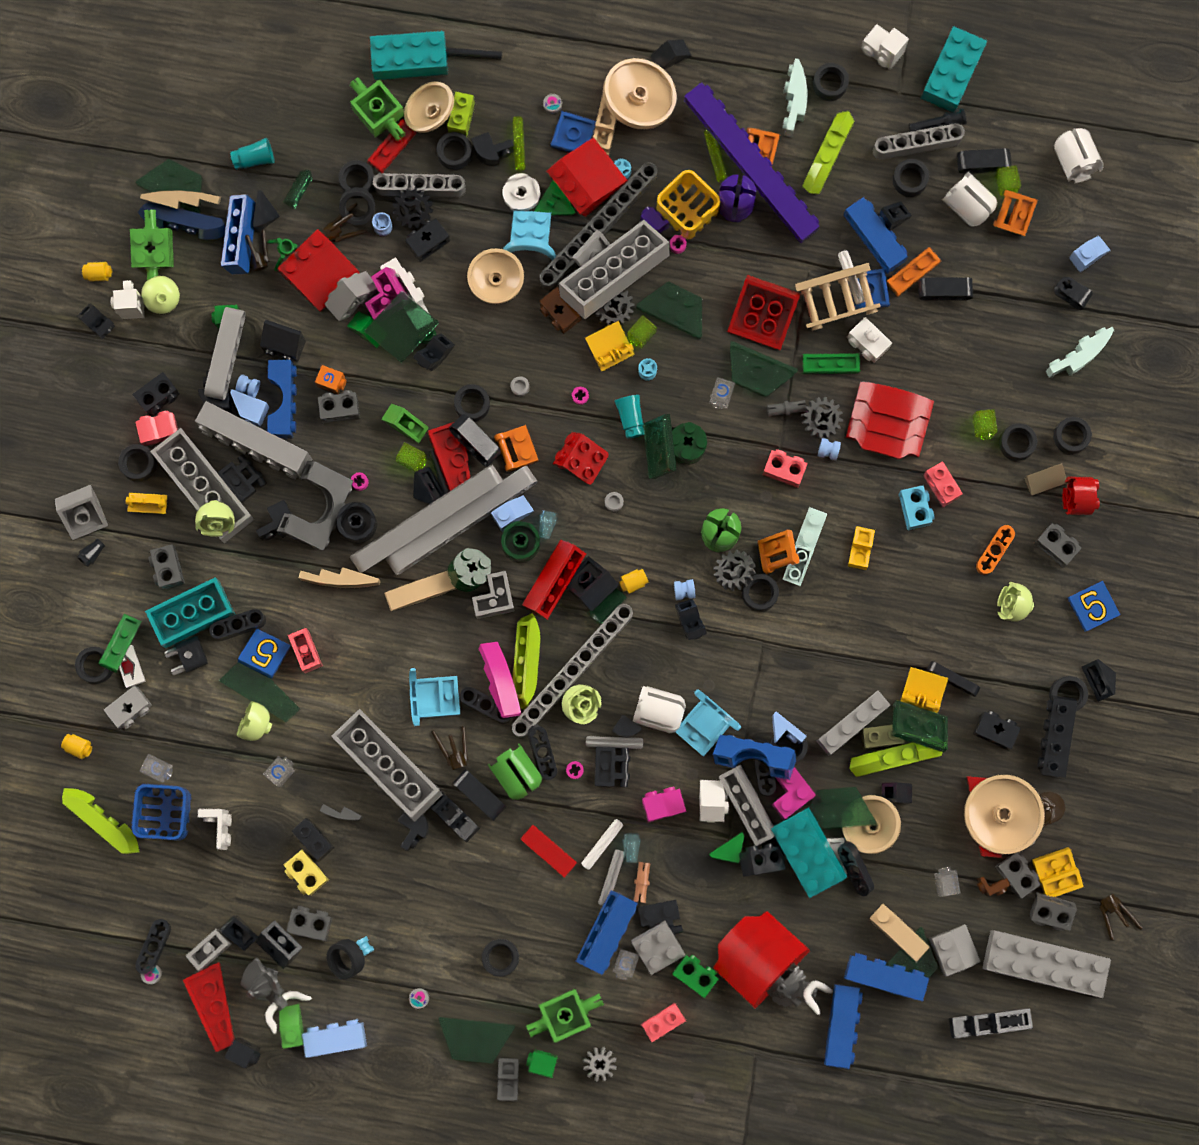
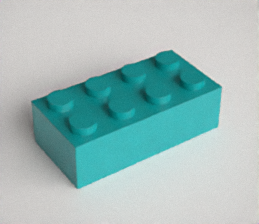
M953 26L921 99L948 111L955 112L987 40Z
M444 31L370 36L374 80L448 75Z
M216 577L145 611L161 646L164 648H168L209 628L214 622L235 615L226 593Z
M809 807L771 828L809 898L848 877Z

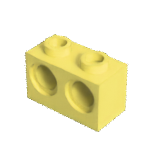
M301 850L284 864L286 867L284 872L291 880L295 878L299 883L297 888L303 895L307 893L311 896L329 881L305 850ZM297 861H301L304 865L303 870L300 872H296L294 869V864ZM309 876H314L316 879V884L313 887H309L306 884Z

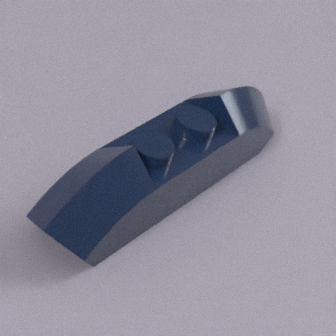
M152 202L142 205L138 211V214L145 221L144 210H156V227L158 229L167 226V228L174 231L182 229L192 235L199 233V239H217L225 236L226 226L221 218Z

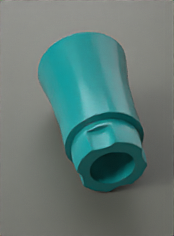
M267 137L230 152L235 169L275 162Z
M632 395L615 400L614 402L627 439L643 436L644 424L640 407V395Z

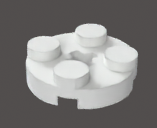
M521 173L515 174L507 180L503 187V198L512 211H528L538 204L540 188L534 178L532 179L528 175ZM519 189L527 192L523 197L516 194L519 192Z

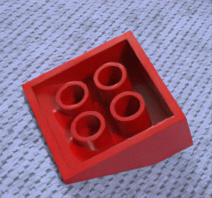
M594 137L562 157L547 170L548 174L576 210L584 217L628 181Z
M318 229L278 267L281 276L319 312L326 308L325 303L329 299L328 295L337 288L339 280L344 277L349 278L355 273L360 274L353 264Z
M747 275L727 332L781 350L801 293Z

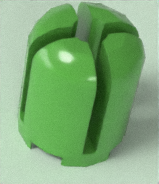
M715 509L704 520L701 530L702 539L705 546L712 551H727L732 549L738 541L741 532V521L734 512L731 517L727 516L728 509ZM718 529H724L719 538H717Z
M518 743V749L512 751L510 748L497 757L498 762L492 767L490 764L487 765L508 796L513 800L522 799L528 793L506 761L509 759L531 791L537 789L542 781L541 774L520 743Z

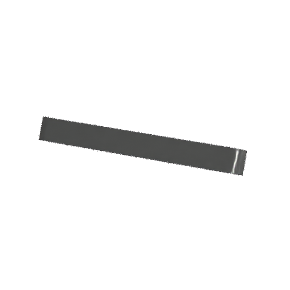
M653 163L642 165L541 272L540 285L545 291L555 289L577 265L572 258L573 256L569 255V252L573 250L578 251L584 245L581 241L582 238H590L597 230L594 228L596 224L603 225V228L598 231L602 232L605 236L654 184L657 179V167ZM646 171H651L653 175L649 177L646 176L644 173ZM638 184L641 188L634 190L632 185ZM625 197L629 201L626 203H621L619 199ZM608 211H614L616 215L608 216L606 213ZM564 264L566 267L563 270H558L556 266ZM546 277H551L553 279V281L549 284L545 283L543 280Z

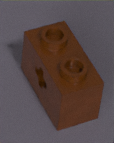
M558 287L540 300L541 308L539 309L545 317H550L553 321L551 324L557 331L560 330L565 334L581 321V315L560 297ZM556 310H558V311H561V310H562V314H560V313H557V314H556Z

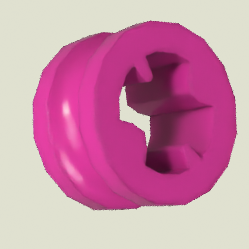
M681 235L673 236L670 240V250L675 254L684 252L686 249V239ZM676 241H680V244L683 243L680 248H676V245L673 246Z
M576 387L572 392V399L577 404H585L589 399V393L584 387ZM578 391H583L582 393H585L586 397L578 400V397L575 398V395L578 394Z
M359 472L351 477V480H353L352 486L355 490L363 491L368 487L369 482L365 474ZM358 477H361L362 480L365 481L364 484H362V486H358L357 483H354L355 480H358Z
M573 761L567 765L566 772L571 779H578L583 775L584 769L581 763ZM572 765L579 766L581 769L578 771L577 776H573L574 773L571 775L569 772L572 769Z

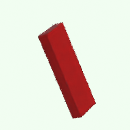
M403 119L399 122L398 126L405 132V136L403 138L399 136L400 140L396 141L390 133L367 160L380 173L387 169L417 133Z
M534 825L520 839L564 878L577 864L573 858Z

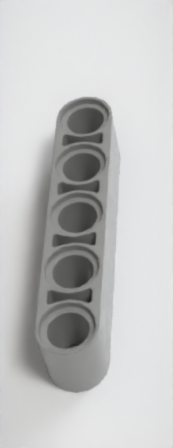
M951 124L881 137L875 143L873 155L877 159L883 160L957 146L960 144L965 130L959 124ZM955 132L958 134L959 137L955 138L951 135V133ZM933 136H938L941 140L936 141L933 139ZM919 139L923 144H917L914 140ZM896 143H903L905 147L900 148ZM884 146L886 151H881L878 147Z
M377 174L373 179L376 193L382 196H401V190L406 193L407 187H409L411 191H414L417 183L424 184L422 188H417V192L423 189V195L429 194L430 197H461L466 190L464 179L459 175ZM380 182L387 183L385 187H378ZM399 182L405 183V186L402 188L396 187ZM436 183L443 184V186L438 189L433 187ZM456 183L461 184L459 189H454L452 186Z
M228 307L224 309L205 385L204 395L207 397L221 400L226 398L245 322L246 313L243 310Z

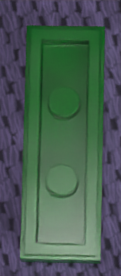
M859 354L802 355L803 374L860 373Z
M126 614L123 615L99 662L100 666L117 673L142 621Z

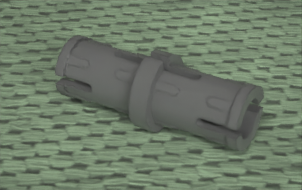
M805 400L784 401V403L767 405L768 416L783 414L790 416V413L806 412L804 410L806 402Z

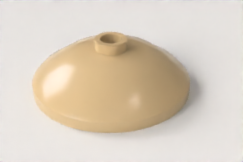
M430 82L418 88L411 95L405 106L404 118L406 124L413 131L419 133L430 132L440 127L448 119L453 109V92L442 82Z
M488 249L479 253L470 263L467 273L468 284L473 294L483 302L502 304L510 301L520 292L524 282L523 267L518 258L509 251ZM499 278L500 281L495 283L493 282V279Z
M875 795L864 796L851 803L845 811L842 820V830L845 839L854 843L859 852L866 854H877L890 848L897 840L901 829L900 816L895 806L887 799ZM876 824V830H871V826Z

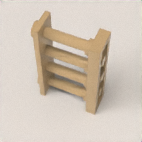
M869 263L795 284L797 292L801 291L804 294L812 323L806 324L807 328L811 327L813 331L823 328L822 324L865 311L867 315L878 312L877 308L881 307L880 303L874 305L866 278L867 271H870ZM856 275V278H859L866 307L855 310L848 285V277ZM838 281V284H841L848 310L847 313L837 315L829 288L831 286L830 282ZM819 286L823 291L830 318L820 321L811 294L812 288Z

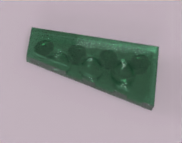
M239 662L219 680L250 701L261 704L268 712L286 723L300 710L271 678Z

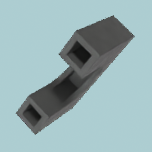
M307 461L300 479L318 487L324 493L326 498L325 512L320 519L312 523L295 515L284 513L277 531L316 550H324L329 544L331 532L337 526L338 512L345 505V499L352 491L353 480L315 461Z

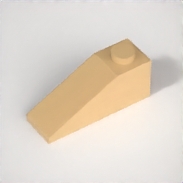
M884 904L870 917L871 922L916 962L930 948Z

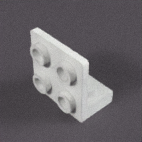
M198 809V817L204 818L205 822H218L217 849L227 850V846L231 844L228 826H231L232 817L229 811L223 809Z

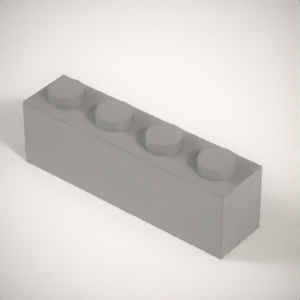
M877 690L816 742L830 756L887 709L890 704Z
M739 765L720 775L719 778L755 846L773 838L774 834L771 828L774 826L742 766Z

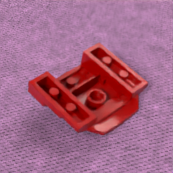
M860 382L845 438L856 440L862 450L883 454L896 459H901L907 455L919 457L934 401L902 389Z
M766 911L760 917L745 916L718 944L719 960L713 968L756 1009L769 995L767 990L793 963L797 965L810 951Z

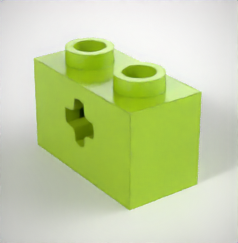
M455 92L454 105L447 126L448 133L458 132L466 137L468 136L475 106L474 95Z

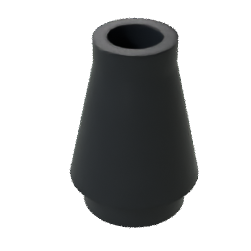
M96 539L80 550L77 558L85 566L89 567L91 564H94L105 545L99 539Z

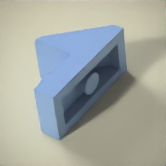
M778 712L772 715L775 743L784 732L787 733L786 737L793 743H801L806 738L805 734Z

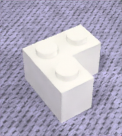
M876 25L863 40L861 48L866 55L874 57L882 67L891 69L904 54L909 39L895 28L888 33L879 25Z

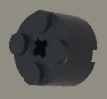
M352 502L344 505L338 512L337 527L346 540L361 544L373 537L377 529V520L368 505ZM354 520L360 521L361 524L355 525Z

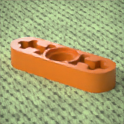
M1004 525L995 533L976 564V569L980 574H990L1015 537V531L1011 526ZM1008 530V535L1010 536V538L1006 537L1002 543L999 542V540L1003 536V533H1001V531L1004 532ZM992 545L1000 547L1001 552L999 555L991 553L990 548ZM988 558L996 560L995 562L993 560L990 561L988 564L990 569H982L983 565L981 562L985 563Z

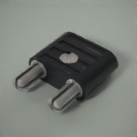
M198 636L175 645V648L164 652L166 658L178 654L182 662L181 666L171 669L173 675L184 671L187 673L208 664Z

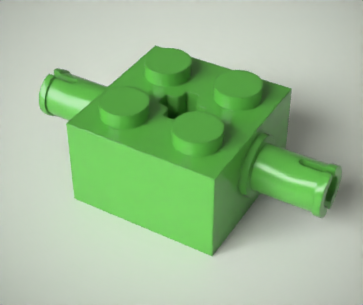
M360 78L355 79L356 83L352 81L350 86L358 94L350 102L352 110L375 138L386 129L396 141L400 140L399 136L403 138L405 132L396 123V121L404 116L403 107L384 84L378 80L367 89Z
M144 210L145 227L143 229H130L131 265L133 268L147 269V281L158 276V269L174 267L172 229H158L156 227V210ZM151 244L155 246V250H152V252L149 251Z
M575 988L539 1004L543 1019L526 1025L528 1031L536 1028L529 1032L530 1036L533 1037L548 1030L555 1043L591 1027L587 1014L589 1011L604 1005L602 1000L594 1003V1001L601 999L600 994L598 993L583 1001L582 999L580 1000ZM562 1010L570 1012L569 1020L566 1021L564 1018H560Z

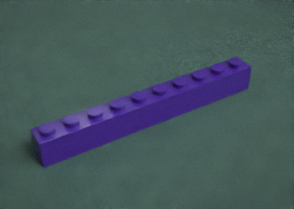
M701 82L684 96V102L742 173L753 181L756 190L799 243H803L818 231L820 227L818 225L819 220L815 215L808 213L806 204L795 197L794 189L790 185L786 186L780 172H775L771 167V161L759 153L761 150L755 142H750L748 133L743 128L740 129L737 126V120L731 113L728 115L724 110L725 105L720 99L716 100L712 89Z

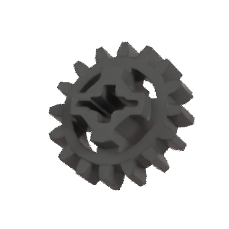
M628 290L617 295L621 298L614 297L597 310L596 317L601 316V323L607 321V326H609L611 323L619 321L624 326V320L630 321L629 315L634 314L632 309L635 308V303H630L633 301V297H627ZM611 302L614 306H618L617 310L614 307L611 308ZM627 306L626 312L622 314V309Z
M819 397L815 398V402L809 401L810 407H804V410L807 412L801 414L802 417H805L802 424H807L805 431L811 430V436L817 433V438H822V436L828 438L830 434L835 435L836 431L834 429H840L841 427L838 425V422L843 421V419L839 418V415L843 414V412L837 411L839 404L834 406L833 399L827 402V397H823L822 400ZM819 405H824L828 407V409H823ZM826 414L823 421H819L822 417L821 415ZM821 426L825 430H819L816 427Z
M738 550L734 554L728 551V556L722 554L723 559L716 561L719 566L714 567L716 571L714 576L718 584L722 585L725 590L728 587L731 591H734L735 587L741 590V585L747 587V581H753L751 575L756 574L753 569L756 566L750 555H747L744 551L741 554Z

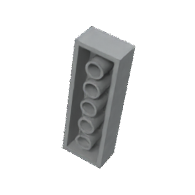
M643 220L559 283L560 297L586 319L669 256V241Z
M207 401L195 420L199 426L198 429L204 435L210 438L215 436L219 439L220 443L226 446L231 444L238 452L242 454L247 452L254 460L260 463L265 461L272 469L276 471L281 469L286 473L285 475L294 480L296 478L300 479L307 461H312L307 451Z
M181 428L150 451L197 511L202 505L214 500L230 507L234 514L235 526L232 532L228 533L226 531L223 532V536H218L223 543L254 521V518Z
M360 709L331 736L414 822L443 795Z
M990 930L982 969L1103 998L1111 959Z

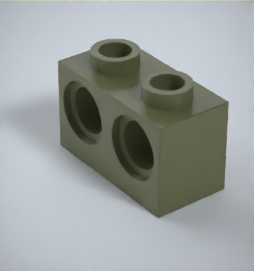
M902 724L863 728L860 730L863 750L902 745L904 743Z

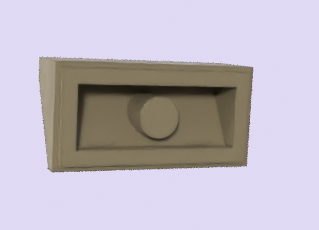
M1062 463L1024 478L1031 496L1066 484L1064 483L1066 475Z

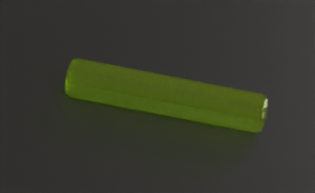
M515 116L513 117L515 168L517 171L525 170L523 118Z
M706 129L704 135L717 181L722 182L727 178L718 142Z

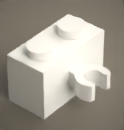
M123 281L124 290L113 291L111 307L114 308L116 314L121 319L145 318L144 303L141 295L134 289L131 281Z
M866 317L849 332L847 337L849 343L854 348L858 347L862 351L864 358L868 361L871 360L873 363L892 345V342Z
M700 780V821L715 823V821L724 822V814H728V802H725L728 800V793L724 789L722 782Z

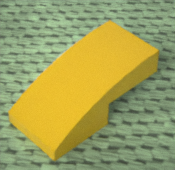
M856 526L848 567L867 570L875 530Z

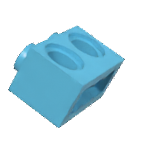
M924 486L901 490L899 498L907 530L930 526L934 519V513L932 508L929 509V493L927 490H924ZM916 494L920 501L917 503L913 502L910 496ZM915 513H922L924 520H917Z

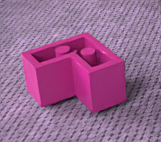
M385 267L371 277L379 294L367 301L365 305L374 320L383 321L412 302L395 269Z
M794 767L790 780L775 777L786 791V794L771 805L784 820L815 797L816 794Z
M675 787L664 789V793L657 794V791L645 794V798H642V804L648 823L686 812L680 789L675 790Z

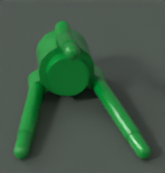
M278 238L266 241L267 244H278L277 250L281 255L274 267L275 271L278 270L285 256L297 250V244H293L289 239L282 240Z

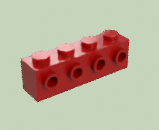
M560 540L522 606L548 620L586 553L576 545Z

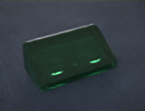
M310 170L300 171L284 199L285 204L294 209L297 207L313 178Z
M615 588L592 612L589 610L587 614L601 626L612 612L627 600V597Z

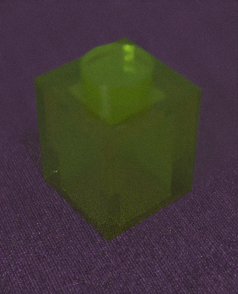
M1017 165L997 170L995 177L1000 196L1004 195L1005 189L1018 193L1021 188Z
M642 315L628 331V341L635 347L638 345L640 348H643L656 333L657 327Z
M995 409L976 411L972 415L975 437H981L983 440L993 438L998 432Z
M405 442L396 457L397 463L414 472L423 469L427 459H425V452Z

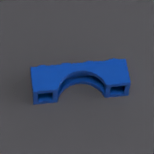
M268 360V379L270 383L282 390L283 401L276 412L268 415L267 432L279 438H293V433H296V421H293V414H296V403H293V396L296 395L297 388L296 384H293V377L297 376V368L291 360Z
M719 735L713 752L714 761L717 765L734 768L743 760L759 759L768 765L771 776L790 780L796 763L795 750L788 747L773 746L769 743H758L751 739H739L732 735Z

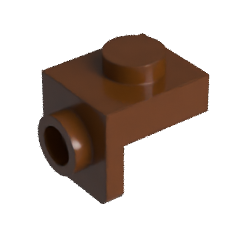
M984 877L977 879L979 882L977 886L980 892L986 896L996 894V896L1001 895L1007 891L1006 887L1010 886L1007 878H1003L990 886Z

